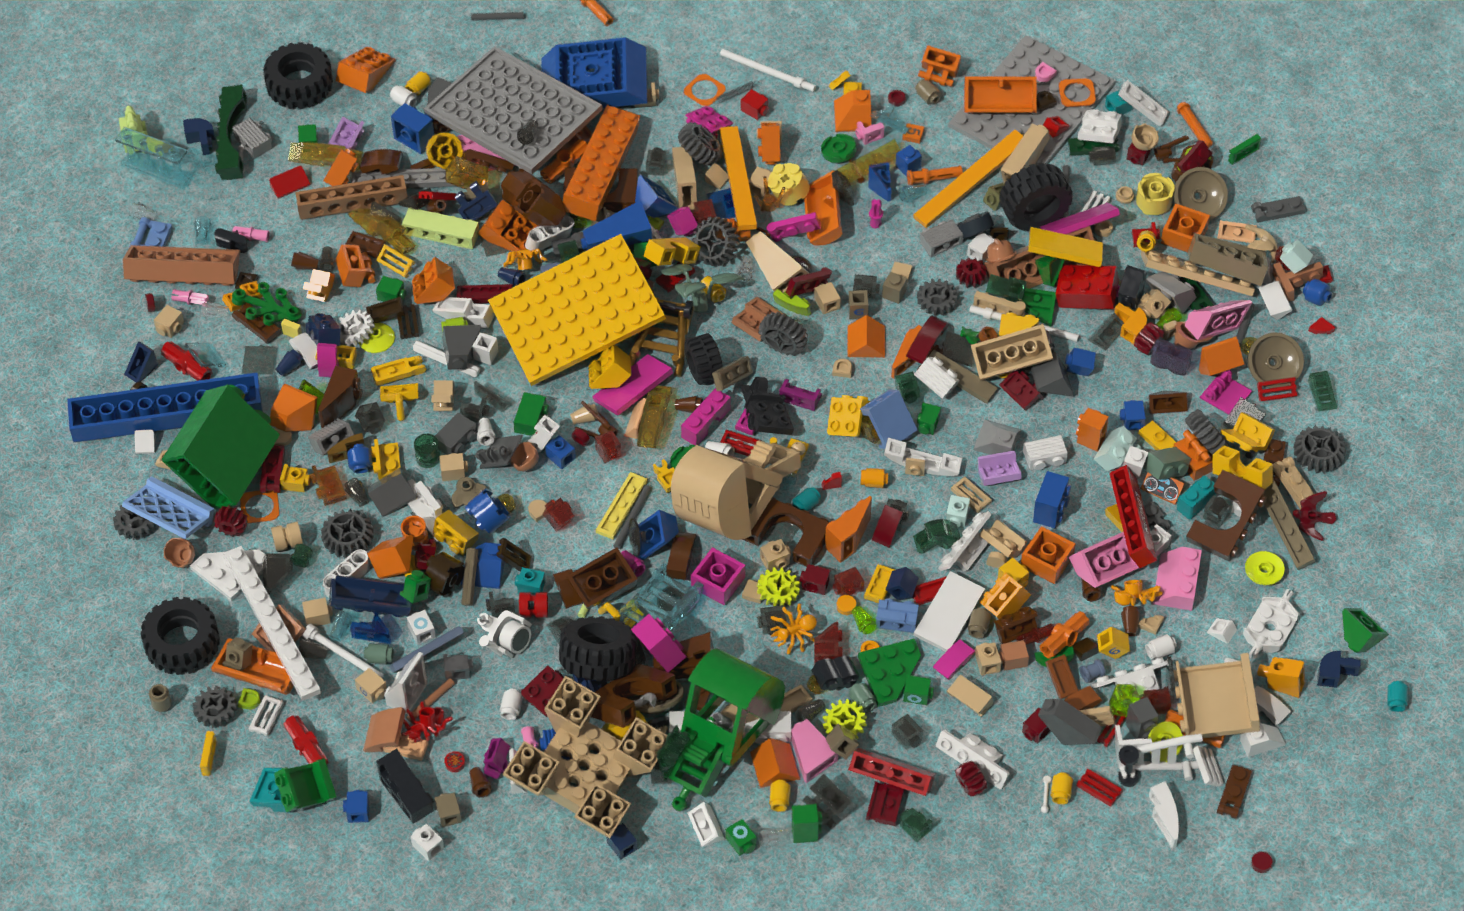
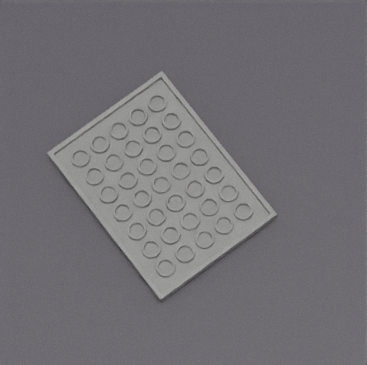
M1025 35L990 76L1035 77L1036 68L1044 62L1057 70V73L1048 82L1037 80V94L1041 91L1052 93L1057 101V105L1041 111L1036 105V113L964 112L963 106L949 122L948 127L992 149L1013 130H1017L1024 136L1031 124L1043 125L1047 117L1059 116L1070 127L1055 138L1050 136L1035 164L1045 163L1047 165L1067 142L1068 138L1082 124V118L1086 110L1095 109L1115 85V80ZM1087 78L1093 82L1096 97L1093 105L1067 107L1061 103L1060 81ZM1074 83L1065 88L1064 94L1071 101L1081 102L1090 96V91L1085 85Z
M494 46L424 108V114L429 115L436 121L528 173L533 174L598 115L603 108L602 104Z

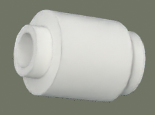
M395 86L390 92L392 100L400 106L406 103L414 107L417 102L416 94L403 86Z
M1168 634L1153 639L1145 645L1146 653L1150 659H1158L1175 652L1177 647L1174 638Z
M509 689L503 693L499 711L501 712L500 716L506 720H515L516 716L520 713L523 696L518 690Z

